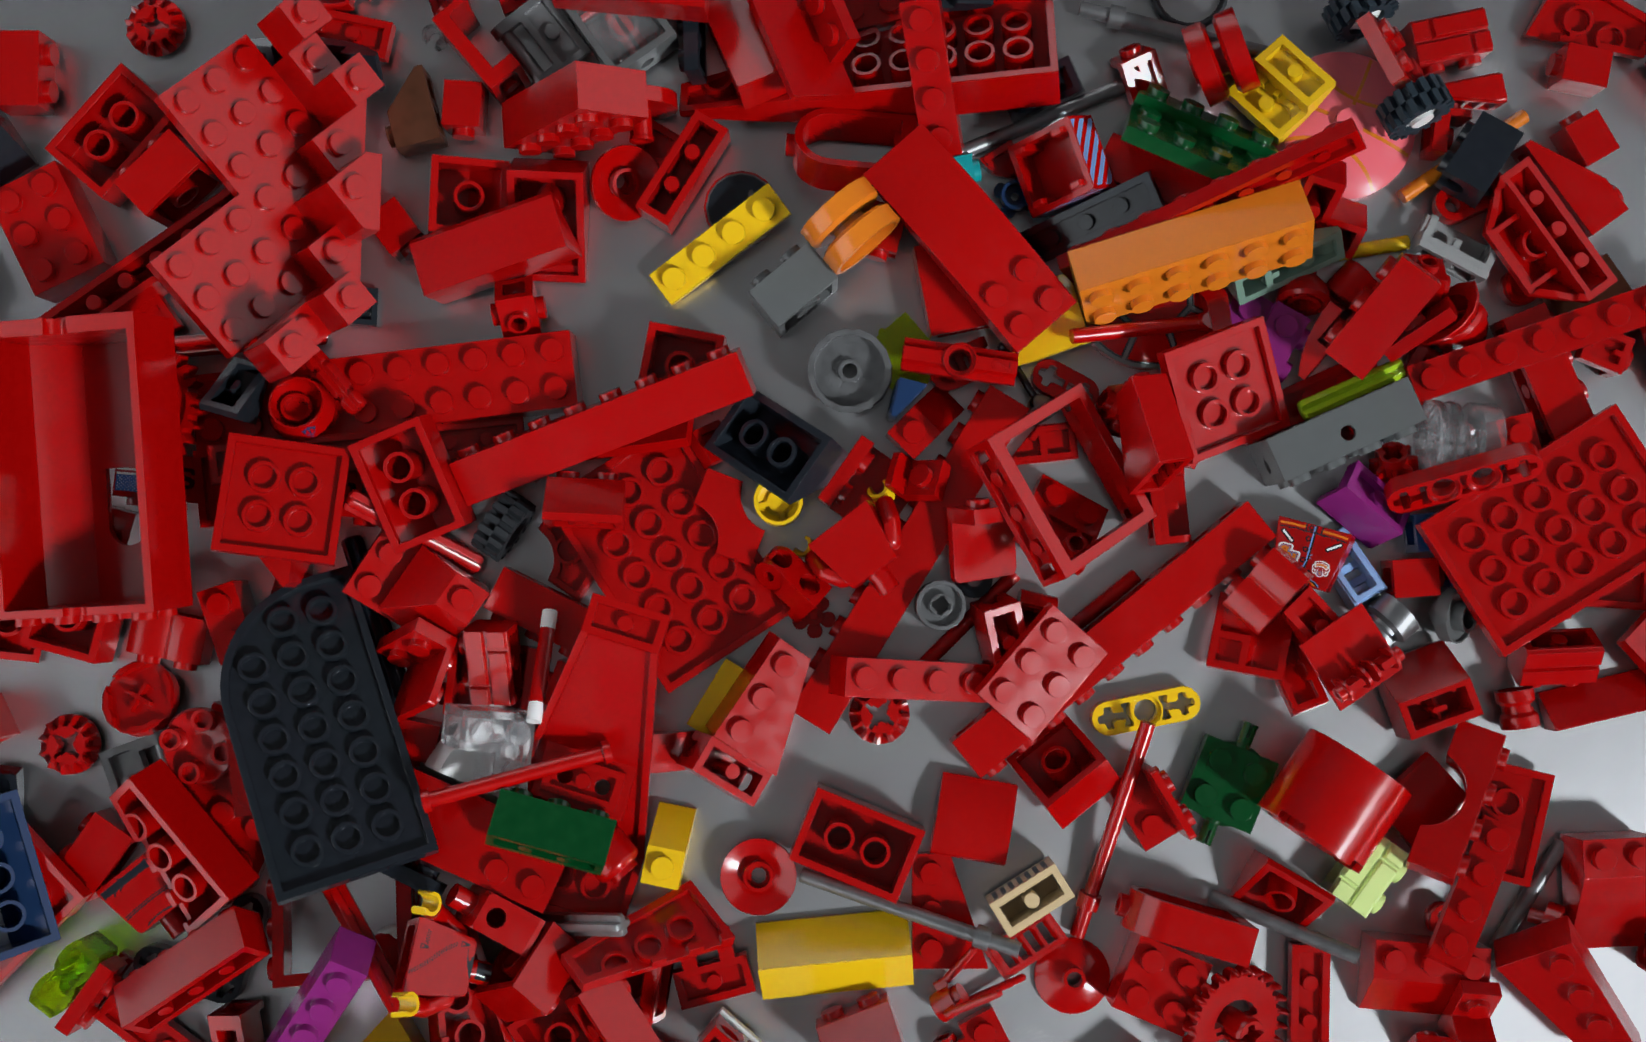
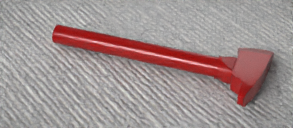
M1225 288L1216 291L1208 289L1199 292L1198 295L1203 312L1194 316L1073 328L1069 330V339L1071 344L1186 331L1210 333L1232 325L1228 295Z

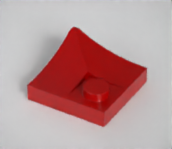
M1220 592L1206 667L1283 682L1293 630L1282 614L1261 634L1256 635L1222 604L1228 595L1225 592Z

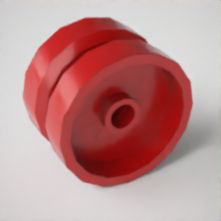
M1233 7L1213 15L1212 23L1218 37L1213 42L1210 39L1206 26L1199 21L1181 29L1188 50L1186 56L1196 83L1198 87H1202L1210 107L1229 100L1230 90L1225 75L1231 73L1237 90L1243 94L1262 86Z

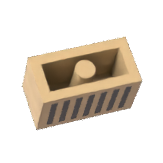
M1049 856L985 896L1009 938L1075 897Z

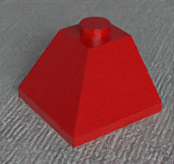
M422 545L378 609L403 625L420 617L457 637L468 626L490 592L485 584L430 548Z

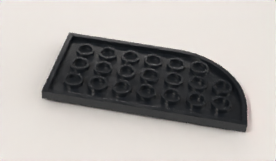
M349 566L303 578L302 582L296 587H282L265 598L246 616L229 643L221 669L220 695L223 713L278 906L439 853L428 813L425 814L422 806L420 788L361 602L342 592L343 587L352 575Z

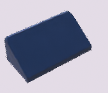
M901 377L897 379L893 386L886 415L887 421L893 422L924 391L928 384Z

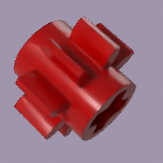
M1390 441L1374 451V458L1369 459V470L1386 484L1396 476L1419 470L1418 456L1411 455V446L1409 444L1405 446L1400 442Z

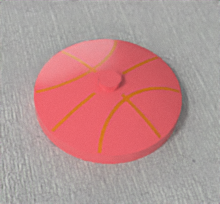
M1329 52L1314 56L1310 59L1337 82L1336 86L1292 134L1280 145L1272 142V145L1279 152L1296 140L1309 138L1323 131L1334 122L1345 121L1352 117L1367 149L1341 160L1346 162L1347 187L1342 198L1357 201L1376 193L1400 173L1412 152L1415 135L1412 136L1410 134L1405 139L1401 140L1399 138L1397 141H1393V139L1389 138L1376 114L1377 106L1384 103L1383 100L1387 96L1394 95L1393 92L1397 88L1391 85L1378 61L1352 52Z

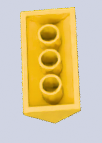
M881 910L756 922L758 974L763 1000L914 985L912 949L907 919Z

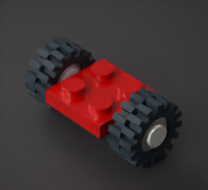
M1330 0L1328 2L1329 5L1323 8L1322 17L1335 41L1343 44L1345 41L1347 43L1353 42L1356 37L1358 39L1365 37L1391 85L1397 88L1393 92L1394 95L1387 96L1383 100L1384 103L1379 104L1376 110V114L1390 139L1397 141L1399 138L1401 140L1407 138L1410 134L1412 136L1419 133V130L1431 127V123L1438 122L1442 119L1441 116L1447 115L1450 112V109L1455 105V101L1439 74H1429L1426 78L1424 77V73L1413 57L1409 58L1407 53L1401 49L1407 45L1402 34L1396 26L1392 27L1386 19L1393 17L1394 11L1398 10L1399 3L1397 0Z

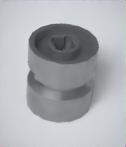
M931 581L923 585L916 593L914 599V612L918 620L925 626L935 630H948L957 626L963 619L966 611V599L962 590L955 584L947 581Z
M1383 592L1367 607L1369 615L1390 648L1394 647L1393 643L1395 641L1404 643L1419 629L1418 621L1399 600L1387 592Z

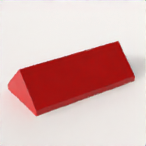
M552 191L409 241L423 295L442 304L493 288L496 281L525 277L582 257V251Z

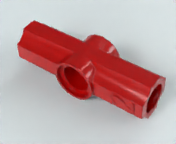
M905 337L900 371L947 377L953 381L968 380L1014 387L1019 353L971 347L963 342L950 344ZM954 353L964 354L969 361L968 369L964 371L954 370L949 364V357Z

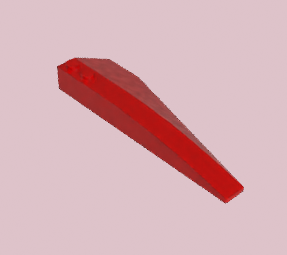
M993 0L992 7L943 12L950 72L959 114L1061 104L1053 0ZM902 20L895 21V25L884 31H879L874 27L858 32L861 37L860 41L843 61L844 68L855 90V95L851 99L792 101L786 93L744 110L728 72L723 71L707 76V84L692 85L690 81L681 84L680 116L692 117L697 109L711 119L799 122L807 113L821 108H841L917 116Z

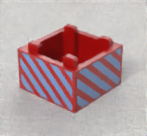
M1091 115L1066 116L1007 148L1032 219L1053 217L1117 186Z

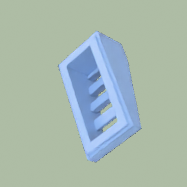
M1343 526L1336 530L1350 534ZM1356 541L1349 553L1353 561L1342 567L1334 583V587L1349 610L1359 603L1363 605L1370 603L1388 588ZM1358 569L1361 575L1347 581L1345 576ZM1366 582L1369 588L1356 594L1354 589Z

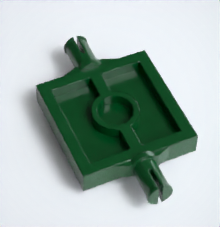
M1243 721L1236 742L1221 740L1206 733L1203 737L1178 799L1180 804L1184 803L1188 809L1196 811L1204 819L1196 838L1197 841L1203 844L1212 845L1211 843L1219 825L1231 826L1248 834H1251L1261 810V807L1257 804L1270 787L1279 765L1260 756L1254 749L1250 748L1257 729H1259L1258 726Z

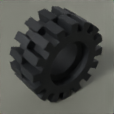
M512 489L502 493L498 501L493 503L491 510L487 511L484 520L479 523L478 530L474 533L471 540V545L496 562H499L511 551L513 545L520 539V535L525 532L526 526L531 522L537 506Z

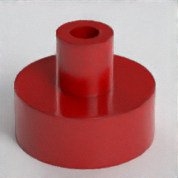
M1549 901L1545 911L1531 907L1527 922L1539 925L1566 915L1567 907Z

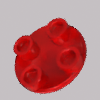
M206 707L184 710L176 715L167 728L161 732L159 745L163 749L165 761L181 782L189 785L211 783L220 779L229 771L226 739H229L230 735L225 717L218 711Z

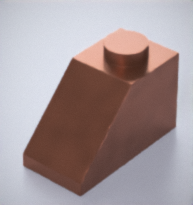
M422 64L414 66L387 111L390 125L385 126L391 148H396L405 158L449 147L444 127L441 125V116L431 77Z

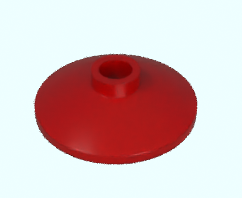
M618 145L608 149L598 158L592 169L590 190L595 204L605 215L619 221H632L641 218L635 205L659 169L653 157L640 147ZM623 175L624 185L618 188L616 185L617 178Z
M766 838L748 839L733 847L726 855L720 873L721 887L727 900L738 910L750 915H767L783 907L791 898L797 879L794 861L789 860L788 851L777 842ZM755 868L765 870L766 877L763 880L757 881L752 877V871Z
M1068 937L1069 940L1036 961L1034 982L1039 995L1051 1008L1062 1013L1078 1014L1092 1009L1103 999L1109 986L1110 970L1105 956L1097 946L1086 939ZM1072 972H1077L1080 974V981L1074 985L1067 982L1068 975Z

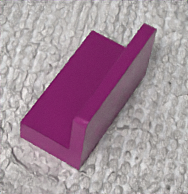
M1359 460L1347 466L1337 488L1321 495L1317 501V504L1367 548H1374L1402 535L1410 513L1400 514L1389 509L1384 495L1385 483Z

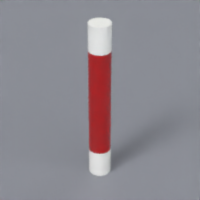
M554 609L542 610L526 722L530 724L542 723L558 611Z

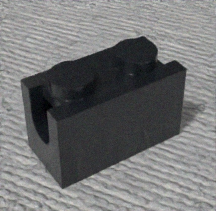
M1485 111L1482 112L1476 123L1468 120L1455 140L1461 143L1456 153L1448 150L1436 168L1442 175L1435 184V187L1475 209L1521 140L1524 132Z

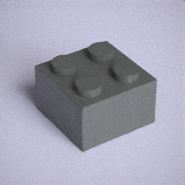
M809 242L801 248L797 244L791 247L780 258L782 264L773 272H770L768 269L764 270L750 283L753 287L749 291L752 305L780 338L838 289V276Z

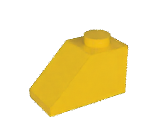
M659 801L647 846L640 883L673 890L679 889L682 883L697 808Z

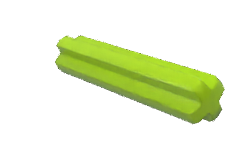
M1400 359L1394 362H1386L1371 369L1363 380L1355 376L1300 400L1297 403L1299 414L1304 420L1314 418L1384 387L1389 383L1402 379L1406 376L1404 364Z

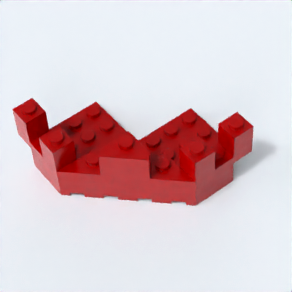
M284 0L256 24L283 57L273 66H271L247 34H245L153 100L234 198L145 266L226 359L233 357L257 337L258 340L248 347L243 354L269 383L292 375L321 350L317 346L331 333L352 324L377 302L360 281L362 240L380 231L382 154L365 152L367 98L383 87L384 83L360 52L341 65L316 32L333 18L319 0Z

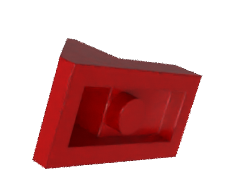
M1460 980L1437 1022L1439 1030L1456 1042H1497L1490 1018L1503 997L1499 983Z

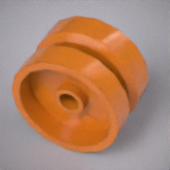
M865 177L856 179L831 197L811 216L800 232L814 249L828 246L823 260L836 275L844 273L866 257L889 236L901 221L887 203L871 208L877 199L878 192Z

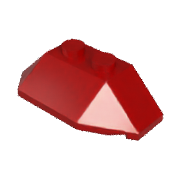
M1529 156L1496 178L1482 235L1526 296L1587 303L1618 281Z

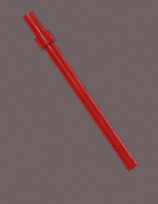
M1141 720L1085 889H1080L1075 903L1078 906V910L1070 934L1079 939L1085 938L1092 914L1098 911L1102 899L1099 893L1156 726L1149 721Z

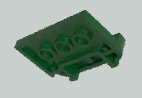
M1150 83L1147 90H1140L1126 117L1121 140L1211 179L1235 173L1247 167L1253 160L1266 158L1278 152L1276 147L1272 145L1275 137L1267 131L1254 128L1251 132L1239 126L1240 122L1236 118L1224 113H1219L1218 117L1204 111L1205 106L1190 98H1184L1183 101L1169 96L1170 91L1155 83Z

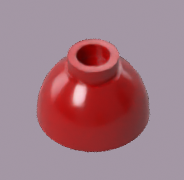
M1317 271L1311 274L1299 276L1287 285L1280 287L1276 302L1280 301L1302 315L1310 316L1321 313L1331 301V294L1327 284L1322 278L1317 276Z

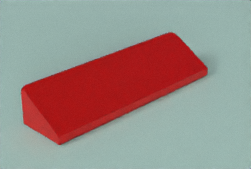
M1640 668L1599 677L1596 683H1579V685L1574 687L1561 686L1536 692L1544 729L1560 731L1645 711L1646 675Z

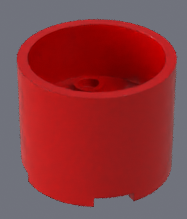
M1310 728L1257 805L1269 811L1268 814L1295 834L1326 854L1333 856V859L1359 874L1412 795L1396 780L1357 753L1327 735Z

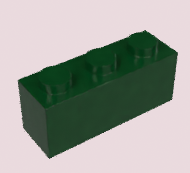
M511 787L510 790L501 788L487 831L485 844L601 875L617 820L610 819L609 814L602 810L590 808L585 812L571 808V804L562 799L549 798L548 801L535 798L532 792L523 788Z

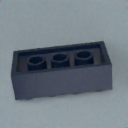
M17 789L0 793V961L61 939Z

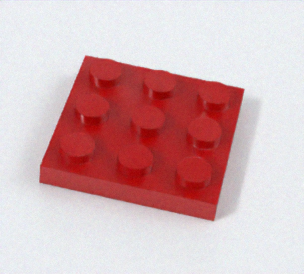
M1264 316L1250 317L1156 353L1161 373L1167 374L1195 456L1190 461V464H1195L1291 425Z
M229 432L210 550L213 552L335 567L351 457L349 449Z

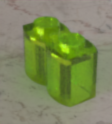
M99 931L73 941L57 957L54 970L45 974L35 984L31 991L29 1002L49 1018L66 1011L97 966L108 958L117 955L118 946Z

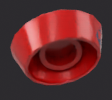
M296 376L287 378L275 386L270 393L267 414L269 424L277 434L287 440L304 441L315 438L327 429L333 420L336 406L334 397L321 382L312 378Z

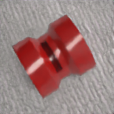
M1524 686L1511 687L1494 691L1496 704L1501 707L1502 711L1499 717L1501 730H1520L1540 725L1539 714L1530 704L1536 699L1533 686L1529 688Z

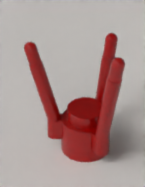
M971 946L942 978L933 982L936 992L929 996L930 1005L936 1016L941 1021L947 1022L962 1012L1000 998L1003 995L1002 991L1025 981L1026 975L1019 974L968 996L961 984L956 983L953 985L950 982L977 952V948Z

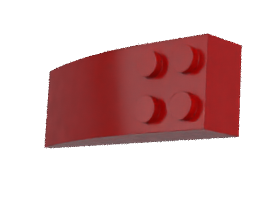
M922 123L862 174L875 188L881 199L899 216L902 224L1010 352L1019 353L1077 302L1004 213Z
M414 769L420 790L428 788L430 792L453 786ZM474 796L433 807V812L428 813L439 853L421 858L420 860L544 914L565 866L485 844L487 831L496 804Z

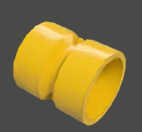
M761 485L756 488L753 496L754 508L758 516L767 524L775 527H785L794 523L801 515L804 507L803 498L789 505Z

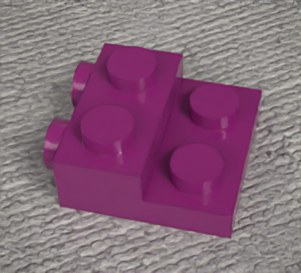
M1232 296L1229 302L1232 324L1253 316H1264L1279 380L1282 383L1293 367V364L1288 361L1293 350L1300 351L1305 346L1311 332L1306 327L1311 319L1280 301L1273 303L1263 296L1241 306Z

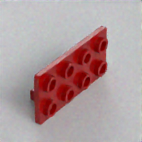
M747 0L790 100L851 99L855 95V90L844 68L843 61L860 41L861 37L844 0Z

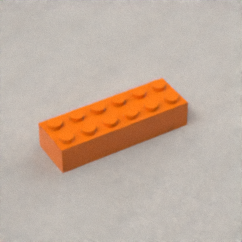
M1300 179L1067 251L1074 288L1086 326L1093 324L1105 325L1114 321L1119 316L1129 313H1144L1156 305L1169 301L1181 302L1188 299L1192 294L1208 289L1211 291L1220 290L1231 282L1244 278L1256 279L1264 276L1268 271L1284 266L1296 267L1307 259L1312 258L1315 218Z

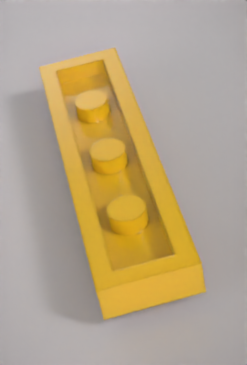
M767 183L649 274V276L671 305H675L785 221L792 213L773 187Z

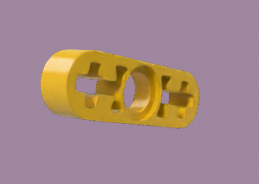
M1177 685L1102 700L1091 708L1089 721L1097 732L1107 736L1137 731L1141 721L1135 716L1134 708L1139 701L1144 699L1150 700L1154 705V715L1148 721L1156 726L1186 721L1195 717L1199 712L1200 698L1193 689ZM1178 693H1182L1183 697L1190 698L1191 704L1185 706L1184 713H1181V710L1178 708L1165 709L1168 716L1162 718L1163 706L1158 699L1159 696L1164 695L1163 702L1165 703L1177 701ZM1127 703L1126 714L1131 722L1130 725H1125V718L1112 720V727L1107 728L1106 724L1098 722V717L1104 715V708L1108 707V710L1112 713L1124 712L1121 704Z

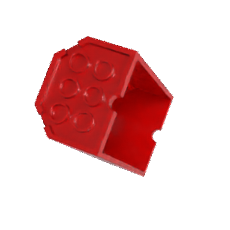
M136 311L65 316L66 318L54 319L35 318L0 321V621L15 620V627H30L47 623H54V625L77 624L82 621L103 623L131 618L132 621L158 619V617L178 615L177 608L193 606L173 318ZM136 467L141 540L134 545L123 543L114 532L110 469Z

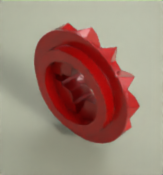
M143 0L137 6H131L132 12L129 18L124 21L127 25L126 36L135 49L147 56L162 57L173 53L180 47L186 36L187 24L183 12L175 3L169 0ZM155 17H157V20L168 28L155 29L154 34H152V31L143 26V24H147V22L153 23Z
M854 697L850 705L849 718L852 728L861 739L878 745L893 742L903 734L908 725L910 713L906 699ZM889 700L886 714L893 721V724L891 725L880 720L870 728L873 715L865 705L869 704L871 707L879 708Z
M65 714L45 724L46 728L38 738L41 742V751L38 755L44 757L48 763L47 768L54 769L60 772L61 775L78 774L89 769L97 761L98 753L101 752L102 741L98 728L90 719L79 714ZM77 735L75 737L76 740L73 742V747L77 753L68 751L60 754L65 745L60 736L70 738Z

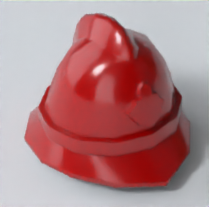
M1475 281L1462 282L1450 287L1447 296L1456 305L1457 320L1419 345L1433 344L1449 353L1486 340L1488 312L1479 301L1480 295Z

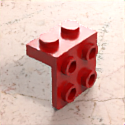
M990 498L966 499L965 505L947 507L950 577L953 582L966 583L1008 576L1015 573L1016 547L1015 541L1012 540L1014 534L995 501H990Z

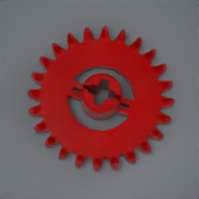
M1240 965L1234 968L1228 966L1223 969L1222 975L1216 972L1211 977V984L1204 982L1201 985L1202 994H1195L1192 998L1195 1005L1194 1008L1187 1009L1186 1015L1190 1019L1184 1022L1182 1030L1188 1034L1182 1038V1042H1217L1219 1040H1224L1225 1042H1284V1040L1274 1034L1275 1030L1280 1028L1289 1029L1285 1023L1277 1019L1281 1014H1290L1286 1008L1277 1004L1279 1001H1287L1285 995L1274 991L1281 990L1282 986L1274 981L1270 973L1262 971L1255 965H1251L1249 968ZM1236 1000H1245L1250 1010L1243 1012L1236 1007L1227 1005Z

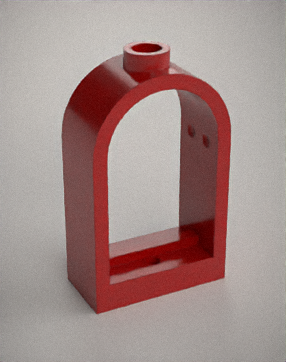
M841 108L817 109L807 113L800 119L795 128V134L787 133L785 156L793 157L794 170L805 183L821 190L839 192L851 182L863 177L862 174L875 163L825 158L815 154L807 146L821 140L895 146L917 127L918 119L917 116Z
M1134 885L1130 886L1128 894L1121 892L1118 895L1115 905V915L1121 917L1120 925L1130 931L1159 942L1249 968L1259 929L1242 917L1218 908Z

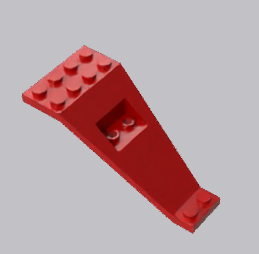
M597 593L592 594L581 631L543 713L542 723L538 725L520 767L601 746L600 741L604 740L609 741L614 763L606 764L605 761L573 769L571 770L573 774L572 780L568 783H562L558 773L511 787L526 789L533 793V797L548 801L549 798L565 800L571 804V808L585 812L590 808L602 810L609 814L610 819L617 820L616 826L622 829L638 849V855L635 858L638 865L616 884L611 880L601 883L592 873L565 866L545 912L622 913L624 917H627L645 860L658 660L671 617ZM602 779L607 780L610 784V790L605 795H601L596 791V784ZM501 896L502 898H504V899H506V900L515 902V901L510 900V899H508V898H506V897H504V896Z

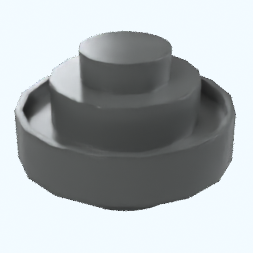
M1448 587L1430 606L1429 619L1435 628L1438 638L1444 642L1462 643L1476 625L1475 619L1454 587Z

